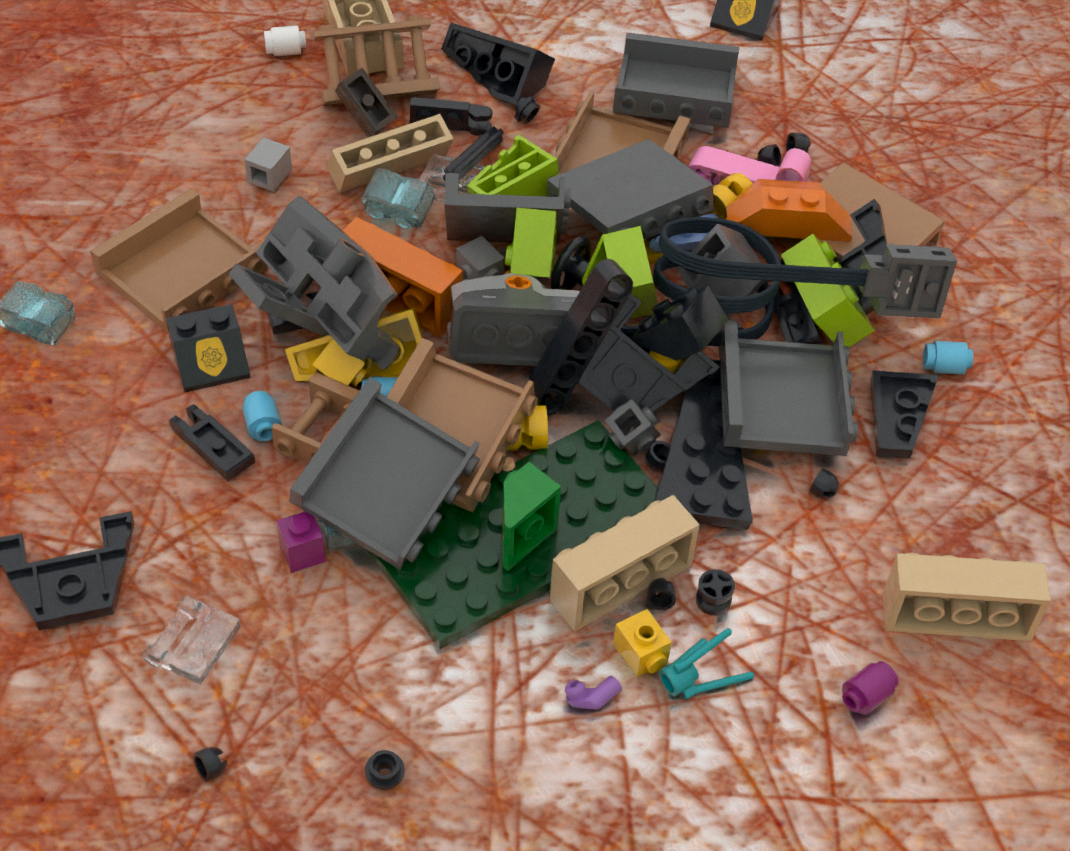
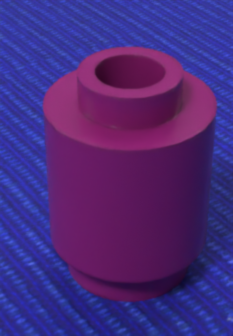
M879 661L876 664H868L843 683L842 698L845 705L853 712L863 715L870 713L894 694L895 687L899 684L897 674L890 665L883 661Z

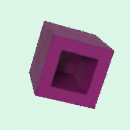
M304 511L276 520L280 548L291 573L325 562L323 535L314 516Z

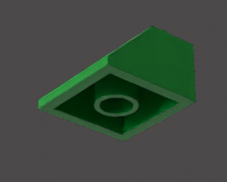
M528 462L519 470L510 472L503 482L502 563L503 568L507 571L558 529L561 486L531 462Z

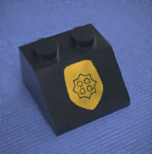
M717 0L710 27L762 41L778 11L780 0Z
M232 304L166 318L170 343L184 393L250 378L241 332Z

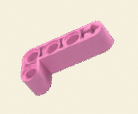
M702 146L696 150L688 167L696 173L703 172L705 178H710L713 186L718 185L723 179L736 172L748 177L752 183L757 179L807 182L811 158L808 153L801 149H790L786 152L780 167L713 147Z

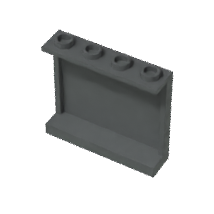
M627 32L618 85L615 87L613 113L677 121L679 116L690 118V123L729 128L739 47Z
M650 139L547 179L548 197H557L560 177H565V188H571L570 208L603 234L641 226L643 240L660 234L663 226L670 221L688 217H701L714 211L713 184Z
M446 173L444 207L447 240L472 241L483 236L488 242H513L516 209L518 207L556 211V244H559L560 234H566L571 188H565V177H560L557 197L460 193L459 173Z
M725 323L719 341L724 447L847 456L851 442L855 443L857 440L858 424L852 420L855 410V398L849 394L852 384V372L847 371L846 367L849 360V347L844 346L843 332H837L834 345L830 346L738 338L737 324Z
M369 377L291 487L289 502L401 570L407 560L413 563L424 545L420 542L424 533L428 531L432 534L443 516L439 511L446 502L451 505L461 489V486L457 483L463 474L469 477L480 460L476 456L480 443L475 441L471 448L381 394L382 384Z

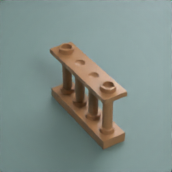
M413 15L406 17V21L337 29L335 24L319 26V30L313 33V42H324L329 78L327 90H322L321 93L322 105L344 104L335 92V89L341 82L335 40L353 39L357 71L363 67L369 76L364 37L374 35L382 36L387 78L385 83L375 84V86L385 99L437 93L440 90L439 77L431 78V74L427 73L422 30L430 28L431 19H423L422 15ZM410 32L416 75L413 76L414 80L402 81V77H399L393 33Z
M317 372L308 381L311 404L294 426L289 429L274 423L271 427L274 449L286 457H293L307 464L359 393V390ZM323 410H329L340 415L321 442L304 436Z

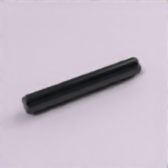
M495 126L487 130L443 169L445 173L443 176L444 181L446 173H459L460 180L503 141L502 135L504 131L501 128L498 130Z

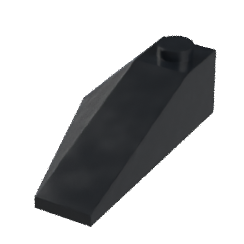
M450 23L441 48L453 61L470 73L473 79L482 84L493 97L514 105L521 98L533 96L546 86L555 58L537 49L454 23Z

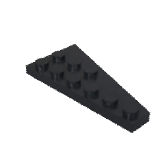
M711 359V360L714 361L718 366H720L719 360H713V359ZM719 367L717 371L707 375L684 391L685 394L678 411V419L672 432L654 501H662L674 495L700 524L748 530L753 519L741 448L724 447Z

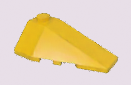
M414 307L379 318L377 327L382 329L399 346V351L394 362L385 370H382L372 359L366 357L365 359L368 361L363 368L368 372L360 382L372 376L399 377L421 338H424ZM329 334L285 349L295 381H309L315 372L326 376L312 364L333 339Z

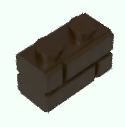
M363 67L340 82L335 89L339 98L368 138L379 134L398 118L392 108L387 107V101Z

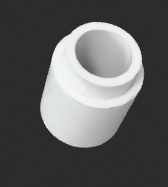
M298 25L271 27L270 31H264L266 54H274V56L301 54V48H306L305 32L299 31Z

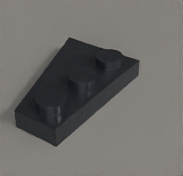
M872 371L870 381L876 456L911 458L939 375Z

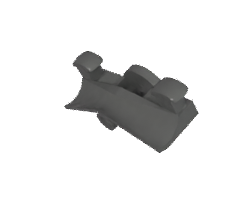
M298 196L288 204L256 252L283 284L237 263L229 275L258 309L322 336H326L329 333L348 355L363 361L367 357L372 359L382 370L387 369L394 362L399 346L387 333L377 326L380 315L386 305L398 294L367 251L307 200ZM313 280H315L321 286V289L312 300L304 293Z

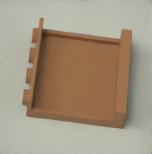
M590 91L585 101H580L575 119H570L565 137H560L558 140L556 154L554 155L558 159L559 174L650 139L676 159H679L688 140L690 118L679 116L674 127L670 128L628 115L613 113V111L593 106L594 92Z
M843 162L820 182L849 214L854 213L875 199L881 207L887 244L925 246L929 241L935 245L938 243L945 220ZM852 218L851 242L819 240L821 243L827 241L837 256L833 259L834 261L865 242ZM775 237L776 241L789 249L804 240L801 238Z
M193 189L187 190L90 250L95 273L168 334L166 318L209 309L214 303L239 288L238 284L229 275L236 263L259 274L268 268L265 262L256 254L261 244L252 249L202 210L199 194Z
M421 338L387 395L392 401L471 448L475 441L480 443L476 453L480 460L469 477L463 474L457 483L461 486V489L452 503L470 512L474 511L478 502L483 503L490 491L491 484L489 482L494 473L501 472L507 455L505 453L510 444L515 445L522 432L521 424L526 416L530 417L533 414L538 398L535 397L534 383L528 380L525 388H521L436 354L434 342Z

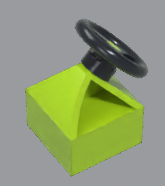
M641 226L602 235L591 260L592 246L587 237H577L563 249L552 270L550 279L551 289L571 290L576 284L583 287L597 263L605 259H612L631 277L633 281L631 294L642 302L629 319L653 314L651 309L658 302ZM578 249L574 256L570 257L574 253V251ZM564 271V281L563 284L560 285L561 274Z

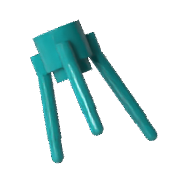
M730 628L725 629L708 642L702 638L674 662L659 671L662 684L669 694L675 697L682 693L683 697L687 700L697 693L754 678L753 672H747L695 685V680L699 678V674L693 663L732 634Z

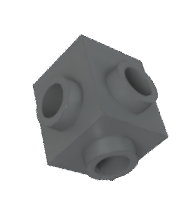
M633 399L618 407L612 415L605 419L613 431L609 436L620 450L627 448L634 456L637 453L646 452L650 445L661 436L655 427L659 420L648 406L641 409Z

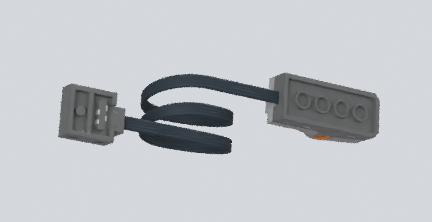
M688 217L670 221L663 226L659 239V249L663 256L655 263L653 283L663 295L675 301L681 293L688 289L673 283L663 275L662 272L673 267L680 266L696 273L721 278L766 280L757 290L758 294L744 297L714 295L725 313L751 312L765 306L766 315L758 324L738 330V338L757 340L767 331L771 323L774 297L777 294L780 281L859 286L863 296L871 297V303L877 315L941 318L957 260L950 248L886 244L883 255L864 254L861 269L781 265L779 256L770 242L750 227L721 218ZM717 224L742 233L748 244L757 250L768 264L722 261L698 256L691 253L693 250L685 251L679 248L668 238L686 233H709ZM506 271L504 275L488 276L461 281L451 287L453 309L451 322L447 324L450 356L460 363L537 366L580 291L546 289L534 277L510 273L511 271ZM767 281H773V283L769 286ZM623 325L620 331L631 338L639 329V326ZM719 331L707 346L719 347L722 331Z

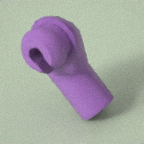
M609 676L595 688H586L584 683L578 680H572L565 686L566 701L571 706L593 710L600 709L622 691L620 682L613 676Z

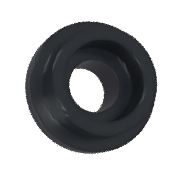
M534 96L523 97L517 102L514 107L516 112L514 118L518 122L523 121L527 124L534 119L541 107L537 103V98Z
M388 750L378 751L373 754L365 766L367 781L373 787L382 790L396 787L402 781L405 773L402 759L394 752ZM381 769H389L392 771V773L388 775L378 774V772Z

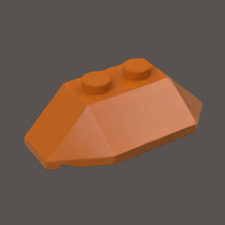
M757 179L726 207L727 220L748 226L762 236L805 239L814 234L818 240L852 241L850 214L821 183Z

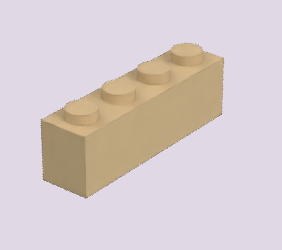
M441 114L333 149L327 169L339 193L446 157L453 137Z

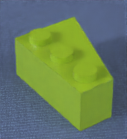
M518 134L514 138V145L508 151L503 149L498 154L499 160L493 166L487 165L467 185L468 194L547 197V179L559 175L558 159Z

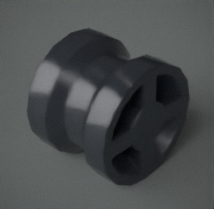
M719 569L708 570L701 575L696 593V604L702 612L717 616L729 610L735 590V582L732 576Z

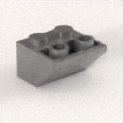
M717 224L691 252L698 256L722 261L761 263L742 233ZM680 266L676 268L688 289L695 288L698 291L709 286L716 296H751L766 282V280L714 277L696 273ZM725 313V314L727 315L728 319L730 320V318H731L735 313Z

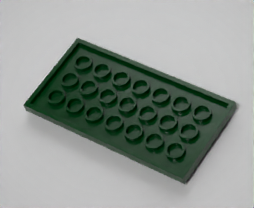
M599 420L548 445L546 449H540L514 462L515 468L513 470H519L525 464L531 462L561 486L558 529L509 571L503 568L502 504L503 482L513 470H501L500 473H494L489 482L491 486L487 498L483 503L478 502L473 512L445 502L439 511L443 516L432 534L428 531L424 533L420 539V542L424 545L413 563L407 560L401 570L367 550L439 650L551 589L553 559L561 551L567 548H575L586 542L594 533H603L616 526L624 517H632L644 511L654 502L657 486L624 449L620 450L609 436L610 432Z

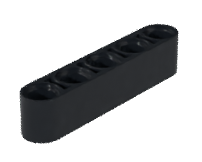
M612 259L602 260L593 268L528 379L534 383L535 397L538 398L536 406L545 405L547 416L558 413L564 407L632 292L633 281L631 277Z

